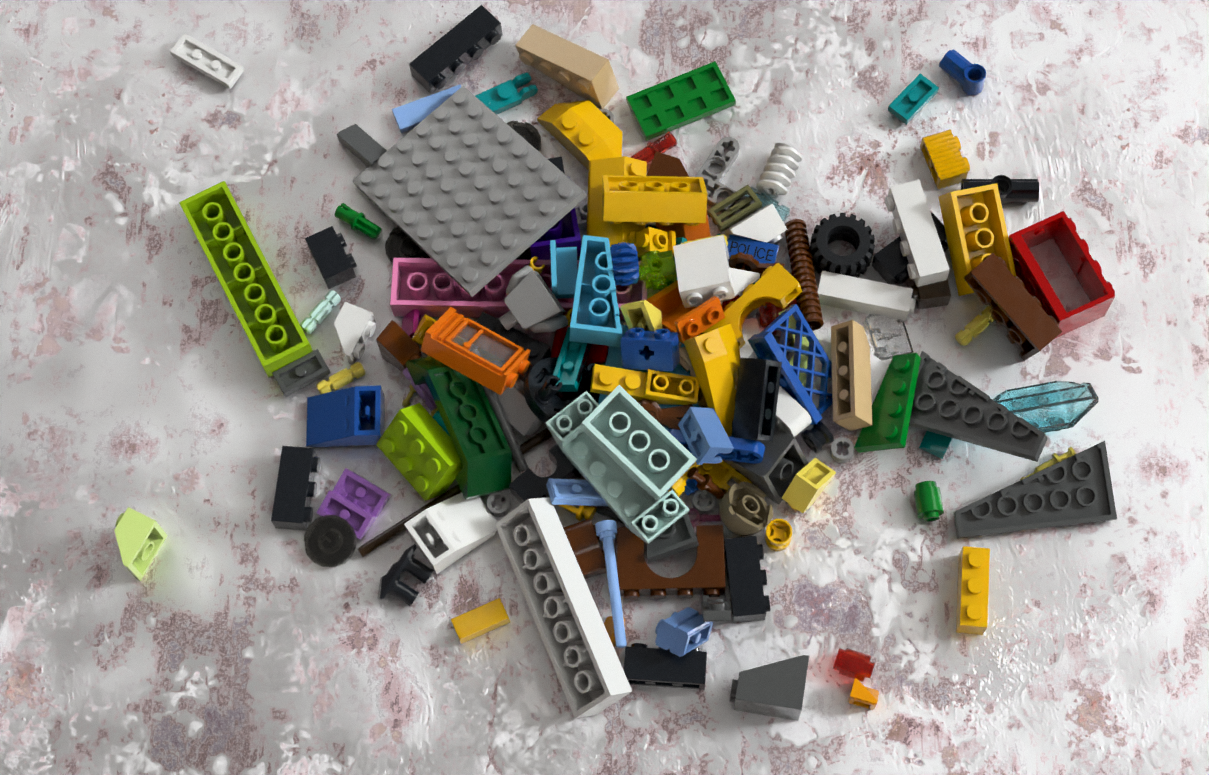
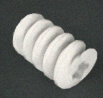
M775 143L771 156L768 158L763 173L756 184L757 190L769 198H778V195H786L788 192L786 187L791 185L790 179L795 177L793 170L799 168L797 162L802 161V155L785 143Z

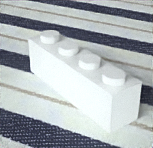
M920 180L890 186L888 196L885 197V204L888 212L892 211L894 217L892 220L893 229L896 234L900 235V249L902 255L907 256L909 262L907 269L910 279L915 280L917 287L947 280L950 269Z

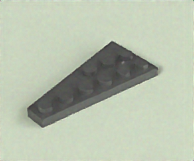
M924 351L921 352L909 426L1038 462L1048 439L1045 433L1023 418H1019L1011 413L1008 408L992 400L989 395L961 376H957L949 371L946 366L930 358Z

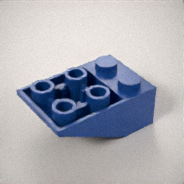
M381 385L354 386L307 397L306 447L376 445L384 433L385 396Z

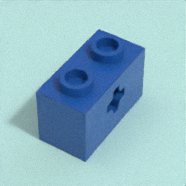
M636 327L627 330L620 339L622 369L674 371L680 362L678 332H670L668 329L644 331L643 328Z

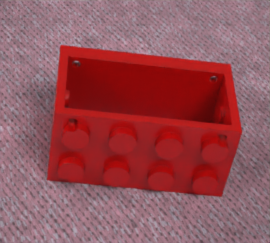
M1064 211L1009 235L1016 276L1022 280L1027 292L1041 302V308L1057 320L1059 328L1062 330L1057 337L1106 315L1115 298V290L1112 284L1105 280L1100 264L1097 260H1093L1089 253L1087 242L1079 237L1076 232L1075 223L1071 218L1067 217ZM1052 238L1091 301L1069 312H1066L1030 251V248Z

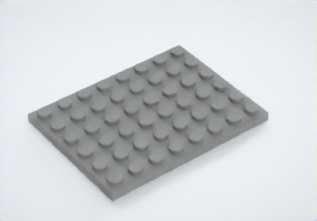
M464 86L380 156V159L373 166L370 165L352 180L363 194L471 297L587 197L584 190Z

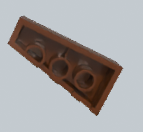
M994 253L989 255L964 277L983 305L989 304L991 307V317L994 321L1005 326L1008 332L1006 337L1011 344L1016 342L1022 351L1019 355L1023 361L1041 351L1062 332L1057 320L1041 308V302L1027 292L1022 280L1017 276H1013L1007 269L1006 262Z

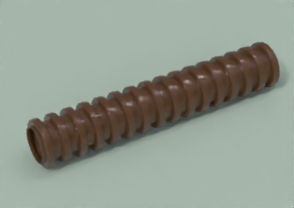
M793 219L785 224L788 229L785 231L792 276L800 283L802 292L796 297V301L812 331L820 329L824 322L816 286L808 232L804 220Z

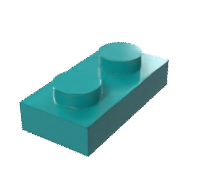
M920 73L888 106V111L907 125L938 93L939 87Z

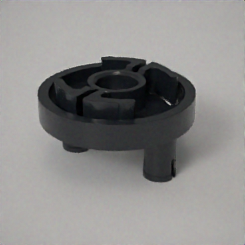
M549 357L537 362L527 374L523 385L524 397L530 410L537 418L546 423L557 412H560L585 391L599 403L600 393L590 392L593 366L597 363H590L586 370L584 369L577 392H562L567 400H564L556 395L562 387V382L558 383L560 379L553 375L558 357Z

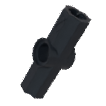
M997 175L993 179H962L961 190L997 183L998 188L1004 190V193H999L1002 205L1007 202H1038L1040 187L1038 179H1010L1005 175Z

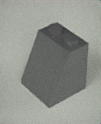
M774 427L773 442L756 440L765 446L761 463L723 461L749 479L753 485L761 489L766 497L780 504L783 500L782 496L793 478L808 464V461L795 437Z
M802 655L739 672L738 680H732L729 700L730 702H735L734 710L798 721L802 711L809 656Z

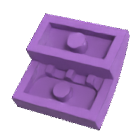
M345 468L333 491L329 490L317 514L324 518L339 517L347 521L353 528L355 537L362 539L392 494L350 469Z

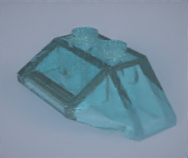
M1053 381L1009 389L992 399L1043 433L1073 428L1099 402V398L1090 383L1083 382L1079 384L1068 381Z

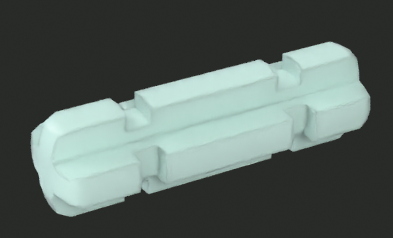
M330 290L324 296L326 299H322L309 313L310 317H306L301 322L300 326L308 334L313 333L317 328L316 324H321L333 310L331 307H336L341 301L338 293Z

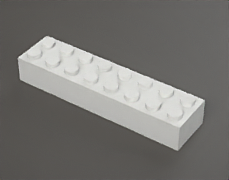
M550 497L527 499L495 523V526L574 717L580 718L597 715L631 693L632 689L556 510L551 504Z

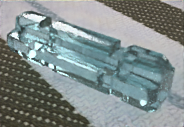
M751 187L762 202V207L773 204L782 221L788 218L790 208L783 204L781 206L778 205V201L764 193L759 194V190Z

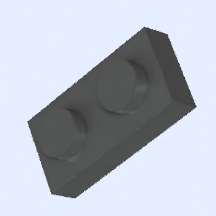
M317 349L272 374L284 396L287 397L331 372Z

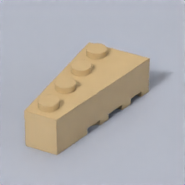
M532 24L515 45L519 58L524 64L531 65L582 98L590 100L600 109H604L619 90L609 59Z

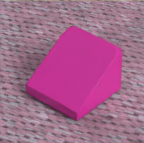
M413 309L402 319V329L411 339L421 321L418 309Z

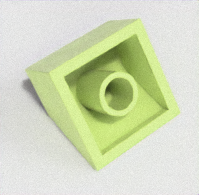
M128 507L125 513L118 517L114 531L123 565L136 579L141 581L168 535L155 520Z

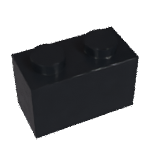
M333 226L305 238L328 289L356 277L353 268L357 267L352 254L346 255L344 247L347 244L341 232L336 234Z

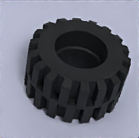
M840 213L839 217L831 214L829 215V220L823 218L820 221V225H816L810 243L813 265H816L815 271L818 274L822 271L857 278H859L860 273L864 275L867 267L871 264L875 248L874 235H871L872 229L870 226L865 227V221L862 218L859 221L856 220V215L853 214L850 217H846V213ZM843 240L852 244L856 251L850 255L841 256L833 253L828 245L833 241Z

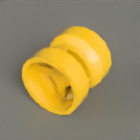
M774 519L766 527L765 543L771 550H785L791 542L792 527L786 520Z

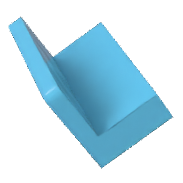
M550 240L552 293L557 299L574 298L578 274L577 247L556 248V241Z

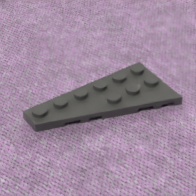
M1105 441L953 512L957 539L1116 520L1117 514Z

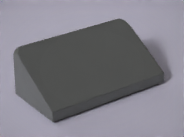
M357 124L337 134L339 142L368 167L370 165L373 166L380 159L379 157L387 151Z

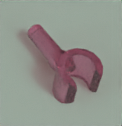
M689 508L690 510L687 512L688 515H697L691 521L693 527L699 525L700 522L722 521L720 515L699 514L695 508Z

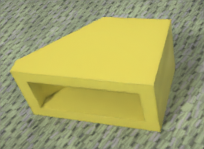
M814 458L795 475L782 499L792 509L804 513L814 504L836 472L817 458Z

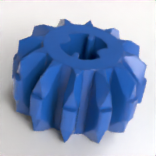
M626 242L611 245L610 251L615 285L630 286L631 284H636L639 280L636 246L633 243Z

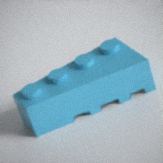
M583 235L570 323V341L621 347L622 327L620 324L609 238Z

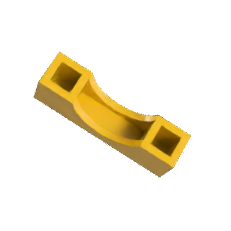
M780 263L775 264L773 267H768L755 284H750L744 289L740 298L726 305L723 310L725 318L702 333L730 323L738 345L742 348L746 344L742 329L747 316L753 310L762 306L771 305L784 309L802 292L800 283Z

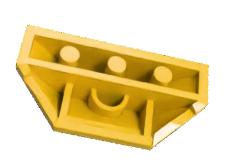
M590 100L554 104L537 118V121L587 170L591 160L622 157V131Z

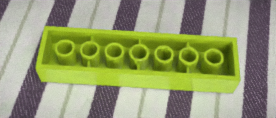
M222 181L179 202L268 378L273 376V372L313 352L226 182Z

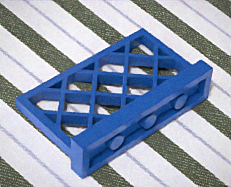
M793 304L761 333L754 334L747 341L758 359L782 362L779 386L808 412L812 420L810 425H813L822 419L821 414L833 404L832 393L827 392L828 379L832 380V363L797 304ZM791 315L796 320V330L788 328ZM774 330L781 331L780 344L777 343L772 335ZM788 333L795 334L794 348L787 346ZM802 336L806 337L809 342L808 351L801 349ZM786 351L794 352L793 366L790 365L786 358ZM801 354L808 356L807 369L800 368ZM815 358H818L822 363L821 372L814 371ZM799 372L807 374L806 387L799 380ZM814 376L821 377L820 391L813 389ZM812 394L820 395L817 408L812 401Z

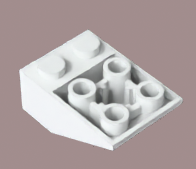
M462 493L425 509L404 523L407 533L436 574L498 533L495 526L497 521L480 497L465 500Z

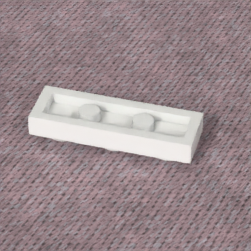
M185 33L170 50L171 55L229 89L232 88L244 72L243 66Z

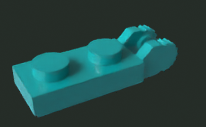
M522 73L513 80H508L475 96L497 115L537 94L538 89L533 84L522 88L518 93L517 89L526 85L532 79L529 73Z

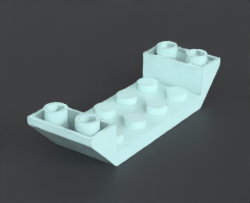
M585 391L545 424L562 452L625 526L649 544L689 512L690 509L673 490L667 491L660 500L655 501L580 429L581 423L599 406L593 397Z

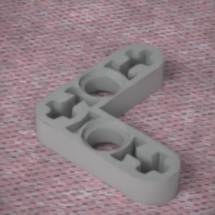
M722 138L695 176L704 178V182L707 185V205L711 207L719 203L717 201L719 195L726 194L730 196L736 192L721 183L739 155V143L735 138ZM729 146H731L732 151L729 150L727 152L724 160L722 158L724 154V148H728ZM711 164H719L723 169L719 173H712L708 168ZM746 196L741 197L740 199L737 200L738 203L741 202L742 200L746 199L747 197H746ZM754 201L748 204L747 206L743 207L742 210L751 205L752 203H754ZM735 202L730 204L726 208L722 209L720 212L723 213L727 211L728 209H730V207L734 206ZM740 209L739 211L735 212L734 214H732V215L729 216V217H732L733 215L737 214L738 212L741 211V209Z

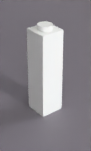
M822 271L818 288L821 305L906 322L908 313L913 314L916 302L915 298H911L912 288Z

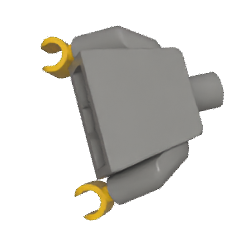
M537 256L532 257L529 265L521 268L510 279L506 289L507 296L504 299L510 311L499 318L506 330H510L518 323L524 330H531L534 333L553 332L567 325L570 326L572 309L568 312L563 309L540 276L545 264L541 267L534 266V263L538 260Z

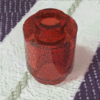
M839 648L833 669L838 670V674L853 679L856 678L863 682L865 677H871L875 663L870 661V655L846 648V650Z

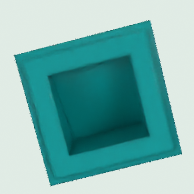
M927 431L919 448L943 459L953 438Z

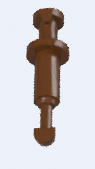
M692 467L688 471L687 477L698 482L697 488L699 490H707L717 499L722 498L724 490L712 482V477L709 474L702 476L698 473L699 470L696 467Z

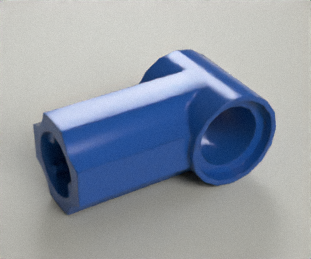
M954 49L949 50L940 61L939 67L962 84V90L966 94L978 95L981 93L986 78L985 68L979 64H972Z

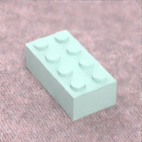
M620 385L600 403L580 426V429L655 501L660 500L697 460Z

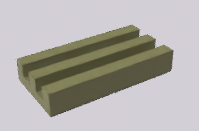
M746 185L708 209L707 215L709 218H712V222L717 225L721 233L760 209L762 202L751 187ZM746 194L749 195V197L730 207V209L723 212L719 216L716 215V213L726 208L730 204L734 203L741 197L745 196ZM754 201V203H752V204L749 205L748 207L744 208L743 210H741V211L738 212L737 214L733 215V216L730 217L729 219L725 220L724 222H721V221H723L724 219H726L727 217L731 216V215L734 214L735 212L739 211L740 209H742L743 207L747 206L748 204H750L751 202Z

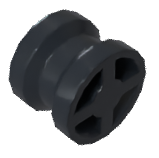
M821 421L813 424L812 429L801 433L804 442L814 453H819L822 450V446L834 441L832 433Z

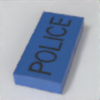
M730 234L727 248L729 258L731 255L742 252L752 255L759 263H775L779 245Z

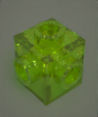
M672 250L665 252L650 251L641 256L639 281L644 280L646 289H663L676 281L677 272Z

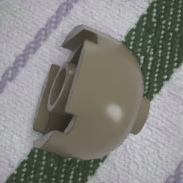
M741 482L739 485L733 484L724 493L719 503V515L724 525L730 531L740 536H750L758 533L770 524L773 518V508L771 503L767 505L764 500L766 495L761 489L751 483Z

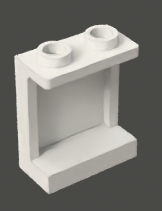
M724 235L673 246L679 294L685 308L697 307L713 296L718 297L720 301L735 297L728 259H730Z

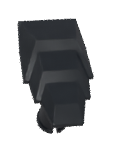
M414 544L406 549L399 560L392 564L386 575L380 578L377 599L382 600L391 593L408 604V606L412 605L419 592L400 581L399 575L401 572L404 573L406 571L425 584L434 571L414 558L415 555L413 553L417 545Z

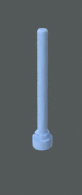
M603 520L595 524L596 535L600 538V541H603L616 647L624 648L627 642L613 542L616 538L615 535L618 533L617 524L614 520Z

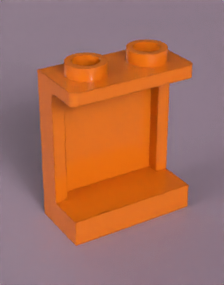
M678 280L646 299V301L661 311L662 329L678 332L679 341L683 344V341L696 337L725 318L720 300L716 296H713L697 307L685 308L679 294Z

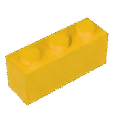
M963 546L958 555L956 633L983 635L987 629L990 548Z

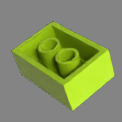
M420 403L400 409L376 444L425 501L444 494L455 480V476L463 468L450 436Z

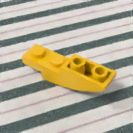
M598 364L593 366L590 392L609 395L620 385L637 402L642 399H648L665 405L697 404L699 391L697 377L650 369L647 372H640Z

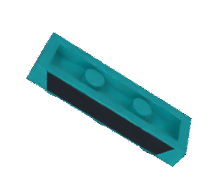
M570 327L567 329L553 373L554 376L560 379L558 383L562 382V387L558 392L578 391L592 345L590 343L570 341Z

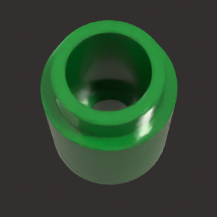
M935 481L917 483L915 485L916 490L913 493L918 518H923L925 522L939 520V516L944 514L940 488L937 487Z

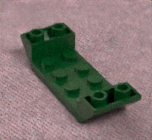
M432 357L408 360L405 364L415 386L427 383L461 460L463 468L455 478L465 500L509 490L512 452L482 385Z

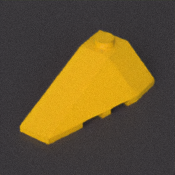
M729 323L683 342L708 408H714L723 428L730 437L732 436L735 394L738 384L740 347Z

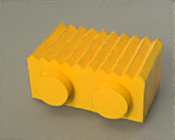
M950 129L922 138L920 149L937 189L940 190L947 186L959 184L962 179L967 178V174L970 171L969 162L966 157H962L959 151L961 150L959 138L953 136Z

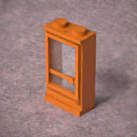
M450 307L425 332L420 350L499 395L508 387L511 389L515 385L520 374L524 375L530 366V361H528L530 349L527 348L525 351L521 346L477 322L465 318L462 314H457L456 309Z

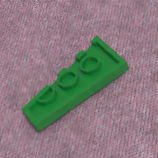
M917 353L893 356L872 404V426L862 428L854 446L859 453L905 448L921 360Z

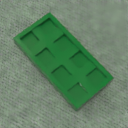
M716 61L626 97V102L646 141L736 105V100Z

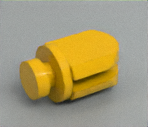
M557 505L576 515L575 518L579 521L583 518L585 520H592L597 510L595 506L579 505V508H576L572 505Z

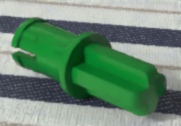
M341 203V206L339 205L335 211V217L350 225L352 230H359L373 239L379 237L382 231L381 227L366 219L364 213H358L344 203Z

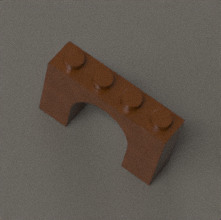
M696 525V537L699 546H697L696 562L687 573L675 578L662 577L654 573L644 558V541L627 527L617 528V573L620 596H624V599L636 600L640 596L664 599L666 595H677L678 598L687 599L692 598L695 594L709 595V597H719L720 594H725L723 525Z

